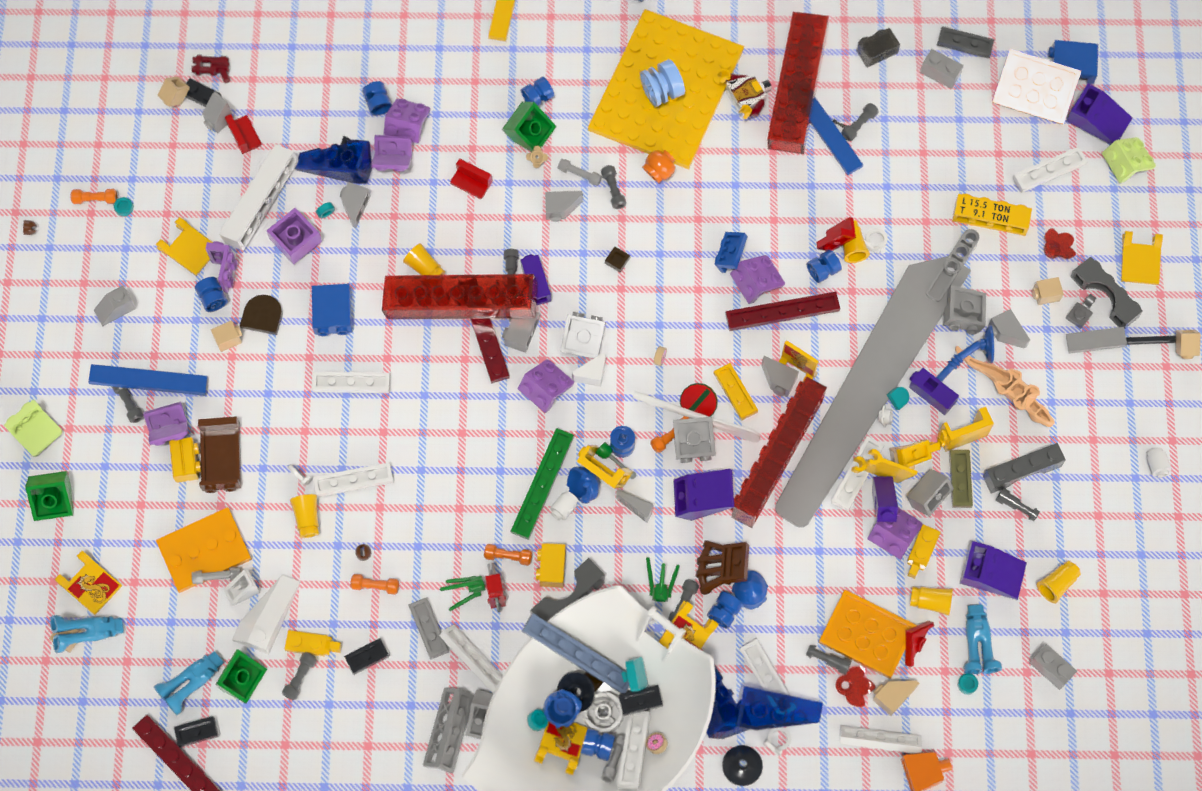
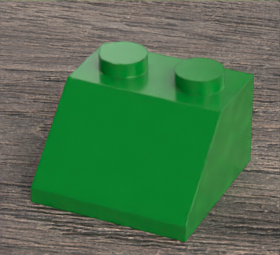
M521 102L502 130L513 142L532 152L535 146L542 147L557 126L535 102Z
M67 471L28 476L25 489L34 521L73 516L72 489Z

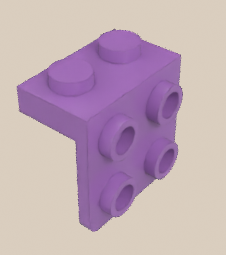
M396 99L385 115L384 135L412 136V142L419 143L421 140L422 124L430 113V107L422 103H413L406 99Z
M375 135V155L371 167L379 171L386 169L405 171V169H408L412 159V136Z
M219 241L207 242L206 251L213 264H221L218 281L223 291L228 293L229 288L233 286L234 278L232 274L233 270L235 271L237 268V259H235L234 252H232L229 245Z
M767 255L740 261L737 269H733L730 273L748 304L754 303L763 292L778 289L785 285L784 280Z
M545 360L525 373L518 390L546 413L551 409L556 397L571 388L574 381L550 360Z
M181 402L143 412L149 431L150 445L155 444V446H159L171 439L180 440L188 434V422Z
M898 507L897 522H876L867 539L901 560L920 531L923 523Z

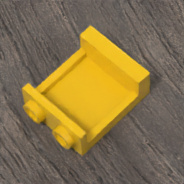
M983 407L978 410L973 424L951 431L948 423H943L938 433L937 441L940 442V447H943L945 452L988 436L994 422L987 408Z
M587 445V447L584 446L579 451L577 462L613 488H623L633 474V471L629 468H618L615 473L595 459L594 455L599 448L597 445Z

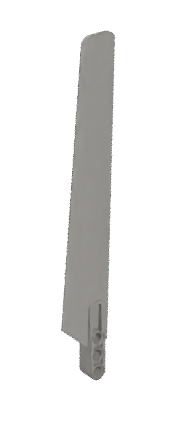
M966 230L949 256L911 264L907 267L779 497L775 511L780 517L799 528L809 524L878 417L879 411L887 403L889 398L886 394L898 386L943 316L944 308L948 304V288L951 285L961 287L970 274L971 270L964 265L979 241L980 236L976 230ZM970 238L974 242H968L966 239ZM956 253H962L964 257H960ZM947 267H952L955 271H949Z

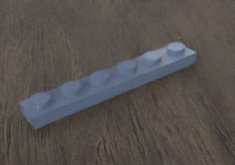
M535 614L530 615L522 629L523 633L621 694L626 693L630 685L629 681L623 682L621 672L624 670Z

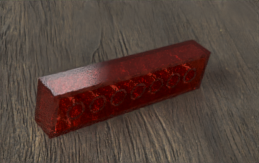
M794 11L792 13L767 138L768 149L798 154H804L828 34L829 16Z
M534 274L385 276L382 312L387 319L535 318L538 282Z
M806 377L804 382H799L794 398H790L785 414H781L776 430L773 429L768 438L767 446L764 445L760 451L758 462L755 461L751 467L749 479L745 478L743 481L740 495L736 494L734 497V508L730 509L733 511L731 518L753 528L820 408L826 394V386L809 377Z

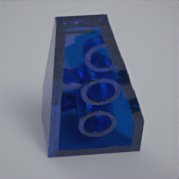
M348 140L345 144L337 145L336 143L332 144L329 148H316L300 152L299 162L294 168L296 171L341 181L367 184L372 171L370 142L367 140Z
M714 664L715 697L706 734L712 739H725L750 730L752 726L742 705H737L732 697L734 695L733 691L725 687L722 682L723 676Z
M741 686L737 702L736 726L752 730H763L819 723L823 703Z

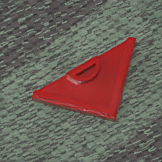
M926 621L906 631V666H914V657L917 652H921L927 640L925 636L928 630L934 627V622Z

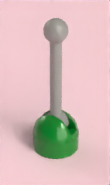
M606 442L596 451L595 454L600 458H610L621 468H627L611 455L612 449ZM634 471L630 477L631 479L636 478V473Z

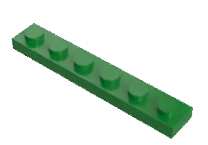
M556 428L511 528L512 534L529 540L574 439L573 434Z

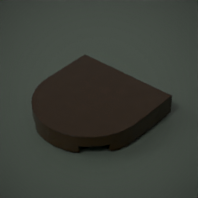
M270 295L253 297L244 308L239 325L240 328L277 335L282 319L280 303Z

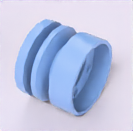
M670 59L657 65L658 72L654 67H650L648 71L643 70L640 72L643 90L655 107L661 105V102H668V96L671 99H675L685 94L682 77L676 65Z

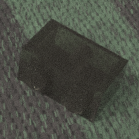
M889 27L885 30H878L870 37L866 36L860 39L856 51L868 68L898 54L900 43Z

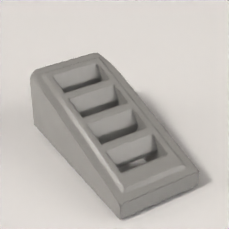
M617 490L616 499L648 523L654 505L631 494Z

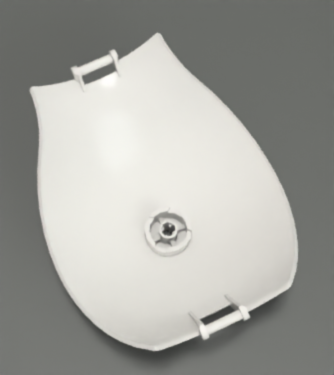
M620 585L601 589L582 597L562 609L547 622L626 671V661L637 657L643 658L648 687L658 685L663 703L662 707L646 710L651 715L647 738L653 733H661L667 739V748L660 754H653L645 747L639 789L618 788L617 782L622 752L615 768L616 776L612 783H607L601 779L604 767L608 766L609 761L598 759L596 754L591 757L580 753L576 770H574L573 776L565 773L569 761L553 754L546 753L542 764L535 762L534 759L545 728L541 731L532 730L527 723L529 713L536 709L543 711L546 698L551 693L557 691L558 683L564 675L571 672L584 674L585 671L530 637L513 658L495 689L486 713L480 743L471 762L462 773V777L477 791H666L690 764L706 734L715 697L713 658L684 640L682 637L686 631L683 628L679 629L657 612L658 609L654 606L647 611ZM652 618L675 635L668 649L645 632ZM603 683L595 692L592 705L587 710L580 712L574 723L598 730L600 735L608 733L615 735V738L618 735L625 737L629 715L623 716L619 699L621 693ZM630 686L628 687L626 693L631 692ZM577 688V693L580 695L581 691ZM607 711V717H600L599 712Z

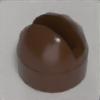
M24 220L23 235L34 234L37 230L32 229V227L37 226L36 223L31 220Z
M366 544L357 546L355 550L356 557L361 561L368 560L371 557L370 547ZM361 548H364L365 556H361Z

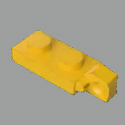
M929 439L921 440L897 449L898 462L900 465L909 468L932 459V452L941 448L940 442H929Z
M922 524L907 560V564L911 566L907 576L915 579L918 570L924 571L937 543L940 531Z
M288 630L284 650L302 654L308 652L312 655L325 657L330 652L340 653L342 645L340 642L332 641V637L327 635Z

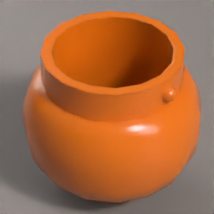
M655 150L647 156L642 168L659 184L662 180H667L673 175L675 171L673 162L675 159L666 150L663 152Z

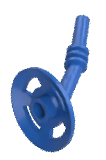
M988 325L984 339L976 341L957 355L954 354V358L952 357L951 361H948V365L936 378L942 382L954 369H957V366H960V363H963V359L979 348L985 351L989 363H993L994 334L992 325Z

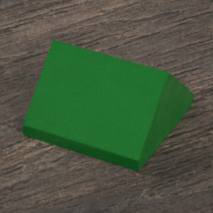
M236 649L217 680L216 685L221 691L247 704L267 669Z

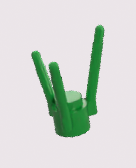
M647 557L646 563L650 586L649 596H652V600L656 602H668V598H671L680 566L676 565L667 589V585L664 584L665 563H662L660 583L655 584L654 588L650 558Z
M481 575L477 577L447 579L446 583L459 584L440 588V591L467 587L469 593L473 592L472 595L451 606L449 611L460 607L475 597L481 596V591H485Z

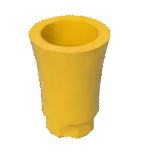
M854 220L856 238L843 245L844 260L847 263H858L870 256L861 228L856 220Z
M421 243L413 247L403 260V263L414 269L432 285L440 281L445 274L441 265L433 259Z
M306 494L291 498L290 503L294 511L300 538H311L319 535L317 495Z
M1066 561L1047 577L1037 582V588L1046 600L1056 604L1068 588L1077 581V578L1081 575L1080 569L1071 561Z
M912 587L910 606H918L919 609L935 611L949 616L953 588Z

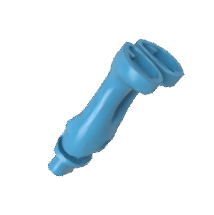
M983 605L967 606L966 635L969 661L964 665V673L973 675L982 673L978 642H981L984 674L1001 671V662L993 657L991 630Z
M52 615L50 619L53 633L86 629L85 632L55 635L53 637L55 653L64 652L71 644L99 641L115 637V634L123 633L122 618H113L112 616L66 620L59 615Z
M213 651L210 655H204L203 658L194 661V663L170 681L158 683L153 688L175 715H179L182 712V702L184 699L203 686L224 662ZM187 680H190V682L187 685H185L182 689H180L179 691L170 696V694L174 692L181 684H183Z

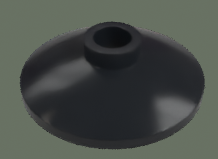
M571 672L564 675L559 681L557 691L560 689L569 691L582 702V708L579 713L587 710L592 705L595 690L593 683L585 674ZM577 688L581 691L580 695L577 693Z
M739 745L731 748L725 754L722 769L725 777L731 783L737 786H748L755 783L761 776L763 762L755 749ZM745 761L747 766L742 768L739 766V762Z

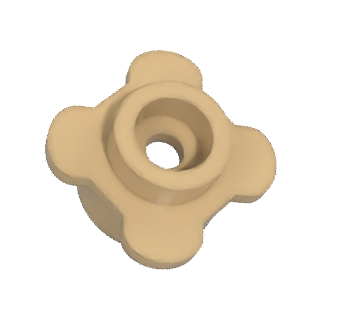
M535 146L531 153L526 154V159L533 163V167L539 168L540 164L547 161L548 155L541 151L540 146Z

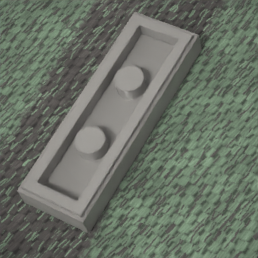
M1124 327L1066 334L1069 354L1127 346Z
M427 597L409 604L408 606L430 660L449 653L445 641L439 636L441 631Z

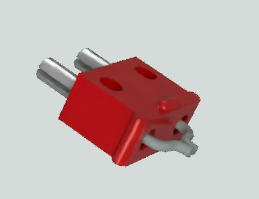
M489 563L487 565L489 575L485 576L489 597L487 601L491 609L497 608L499 613L500 607L505 606L506 596L503 594L500 573L496 574L494 564L491 563L492 575Z

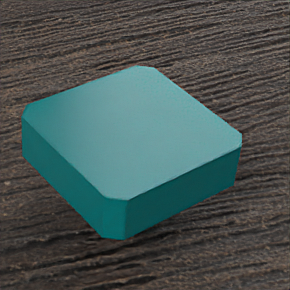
M637 657L626 661V671L621 673L623 682L629 681L631 692L640 691L648 687L643 658Z

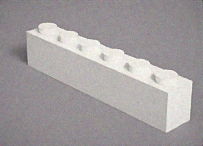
M277 144L269 151L265 162L259 167L258 173L251 180L245 194L241 196L235 210L231 212L227 223L221 228L219 235L226 244L244 251L299 162L294 151Z

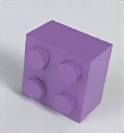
M296 208L292 209L266 230L270 241L293 265L322 242L320 233Z

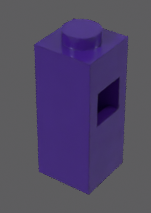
M531 254L520 259L522 272L533 306L551 302V293L539 255Z
M922 368L919 372L915 371L909 379L911 381L909 388L943 415L949 412L959 398L956 392L925 368Z
M873 477L872 495L876 521L897 522L898 504L893 477Z

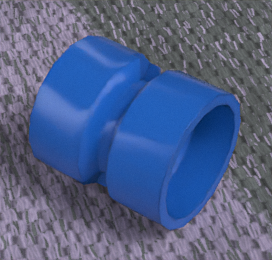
M544 76L535 80L534 85L528 84L520 89L525 102H535L538 106L542 104V100L546 102L555 96L550 83Z
M375 81L363 87L362 93L370 114L379 116L387 113L392 103L387 95L384 83Z
M830 249L820 254V258L815 257L806 263L811 277L817 283L826 280L829 274L834 275L842 270L838 257Z
M216 277L202 279L194 287L206 312L217 311L228 302L224 292L220 291L221 286Z
M618 426L610 434V447L615 456L619 458L629 457L635 449L634 431L627 426Z
M722 591L716 599L717 605L711 607L707 617L716 621L719 626L729 629L734 621L733 615H738L743 607V603L735 596Z
M588 728L581 754L591 757L596 754L598 759L609 761L615 735L608 733L600 735L598 730Z

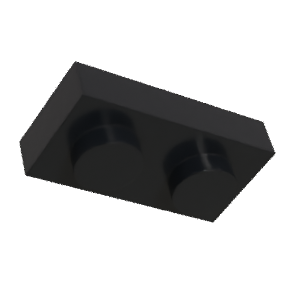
M189 78L186 84L190 89L185 97L206 107L215 90Z
M379 638L344 657L353 675L387 659L389 654Z
M658 685L619 695L623 716L663 706Z
M214 716L174 727L179 748L219 737Z

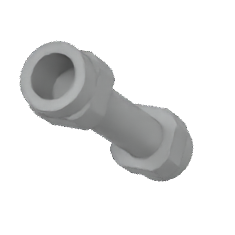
M561 159L558 164V169L562 172L567 173L569 171L589 180V183L598 186L601 182L602 176L594 171L593 173L587 172L571 165L569 160Z
M230 567L228 571L202 573L201 570L191 572L192 584H203V581L230 578V581H232L240 574V568Z
M622 735L616 736L609 764L603 770L601 779L607 783H612L616 776L615 768L623 751L625 737Z

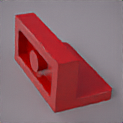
M231 114L225 116L227 126L242 154L262 145L247 115L236 120L233 119Z
M459 158L456 163L457 171L450 180V184L482 199L492 184V174Z
M849 217L826 230V237L816 242L817 249L825 251L830 249L834 251L855 239L853 218Z

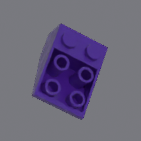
M1088 83L1072 108L1067 122L1111 145L1115 140L1121 139L1133 117L1108 94Z
M732 469L689 474L673 479L675 517L693 521L734 508Z
M972 541L968 548L960 584L1018 600L1027 562L995 547Z

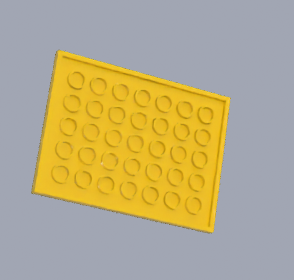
M644 9L588 125V131L647 154L655 150L662 152L666 150L675 159L674 164L689 169L726 90L727 81L721 83L720 79L722 76H718V73L725 68L733 74L744 51V46ZM670 59L676 65L682 77L685 94L675 99H671L668 96V102H661V105L655 107L643 90L640 72L643 70L648 71L650 67H654L658 72L657 65Z

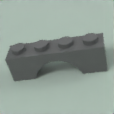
M1089 257L1074 269L1071 278L1082 290L1098 289L1110 298L1112 312L1109 318L1118 327H1124L1125 329L1140 317L1143 312L1141 306L1128 296L1127 291L1115 282L1112 275L1107 274L1102 269L1101 264L1097 260Z
M1056 443L987 469L983 478L992 494L1002 490L1003 487L1008 488L1027 476L1036 473L1045 474L1062 467L1066 459L1059 444Z
M588 558L574 570L577 583L575 590L569 597L563 600H551L544 597L530 610V614H535L547 622L568 605L589 595L594 589L596 591L600 589L605 583V574Z

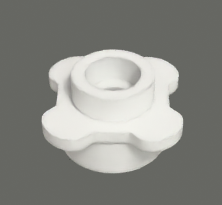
M885 405L879 411L878 417L883 427H886L887 424H892L893 411L892 409H886Z

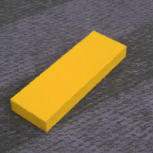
M496 0L488 34L489 39L506 42L516 0Z
M731 363L714 371L716 379L741 421L758 413L756 405Z

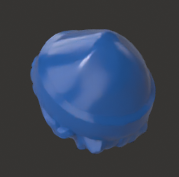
M585 467L571 468L566 484L569 487V492L585 504L596 499L601 484L599 477Z
M748 570L747 581L734 583L731 591L743 603V607L752 610L766 602L768 585L761 574Z
M560 689L551 693L546 698L543 712L546 719L551 724H554L556 728L560 726L568 727L579 714L582 702L573 693Z

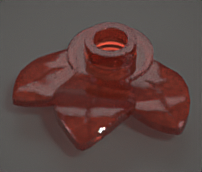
M1054 228L1049 229L1045 233L1044 239L1046 244L1044 245V253L1047 257L1053 259L1060 256L1065 259H1071L1076 255V252L1071 248L1074 243L1073 235L1067 232L1058 234Z
M859 666L849 669L846 675L840 676L836 680L835 687L839 694L845 695L849 704L856 707H864L865 700L863 695L872 692L876 686L871 680L864 677L865 668ZM844 681L848 682V689L842 688Z

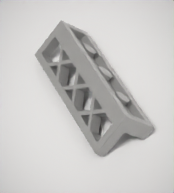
M444 688L423 762L424 767L440 769L447 773L454 772L470 713L471 702L474 697L473 694L462 689ZM453 694L452 701L448 704L449 695ZM447 714V720L443 723V717ZM442 733L441 740L437 742L438 736ZM436 753L435 763H431L432 757Z

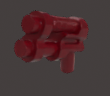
M193 56V64L196 65L191 67V72L195 73V75L206 73L211 76H216L220 73L223 82L228 83L230 82L228 75L230 72L229 58L227 56ZM203 63H211L210 66H202Z

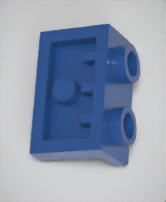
M725 232L714 264L721 273H726L727 269H737L748 237L745 233Z

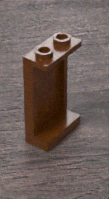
M237 416L198 419L201 452V482H199L201 490L206 493H215L216 490L233 492L236 489H240V422Z

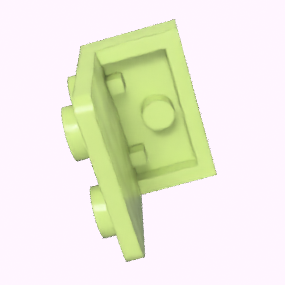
M1138 137L1115 140L1102 152L1119 183H1124L1136 172L1152 170L1156 167L1152 156L1149 155L1144 147V143Z
M34 399L31 402L25 403L16 415L10 416L4 424L6 429L33 457L38 456L62 434L61 428L42 410Z

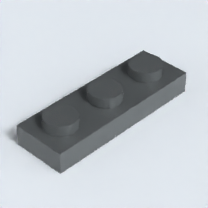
M942 26L937 45L990 58L995 39Z

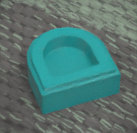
M895 387L886 394L896 410L903 408L909 401V392L904 387Z

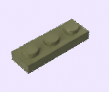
M950 450L951 484L954 488L951 492L952 508H972L970 450Z

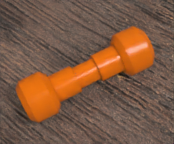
M73 189L70 198L73 204H82L83 201L91 200L114 204L117 200V191L115 189H106L105 192L91 193L83 192L81 189Z
M684 416V417H682L680 420H682V419H690V418L687 417V416ZM674 428L663 436H656L650 441V445L655 452L661 453L666 449V445L675 438Z
M487 544L484 550V558L487 560L506 558L519 561L521 565L529 566L532 560V551L526 549L521 550V552L506 551L505 549L497 548L496 545Z
M353 574L350 587L352 590L377 588L378 590H385L388 594L396 595L399 590V581L393 578L387 581H376L364 578L360 574Z

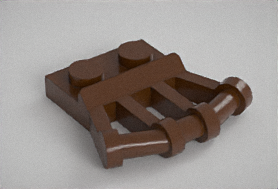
M704 541L702 553L697 558L698 570L696 571L702 595L711 593L713 589L723 584L731 585V583L747 581L749 544L747 542L721 545ZM711 550L722 552L720 555L709 556ZM721 563V567L706 569L708 564ZM721 575L707 582V577Z

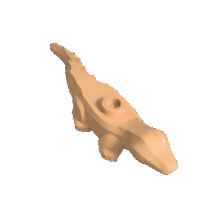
M959 346L955 348L957 354L963 351ZM971 356L963 359L969 366L988 376L993 381L997 392L1002 395L1004 394L1018 410L1025 409L1032 421L1047 427L1054 425V419L1049 414V411L1036 400L1037 396L1040 395L1039 388L1032 384L1027 385L1022 380V373L1012 368L1004 370L996 365L976 360Z

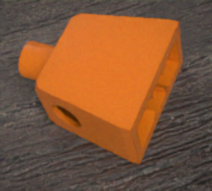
M936 752L907 754L901 758L910 791H926L944 781L943 773L952 770L950 759L939 761Z

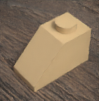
M890 681L885 686L880 684L873 692L876 695L873 701L892 716L920 683L918 681Z

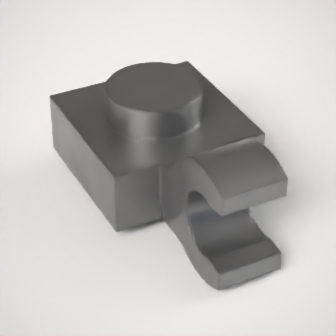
M1090 294L1082 305L1077 302L1066 316V319L1082 329L1093 314L1089 309L1095 302L1096 297Z

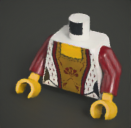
M723 68L718 73V76H722L720 82L724 83L727 81L725 92L740 117L747 119L748 116H758L765 106V92L772 89L769 80L759 83L754 75L732 74L729 70Z

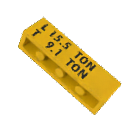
M958 194L952 221L1026 236L1030 225L1032 208L1021 204H1009L1006 201H993L986 197L978 198L970 194Z

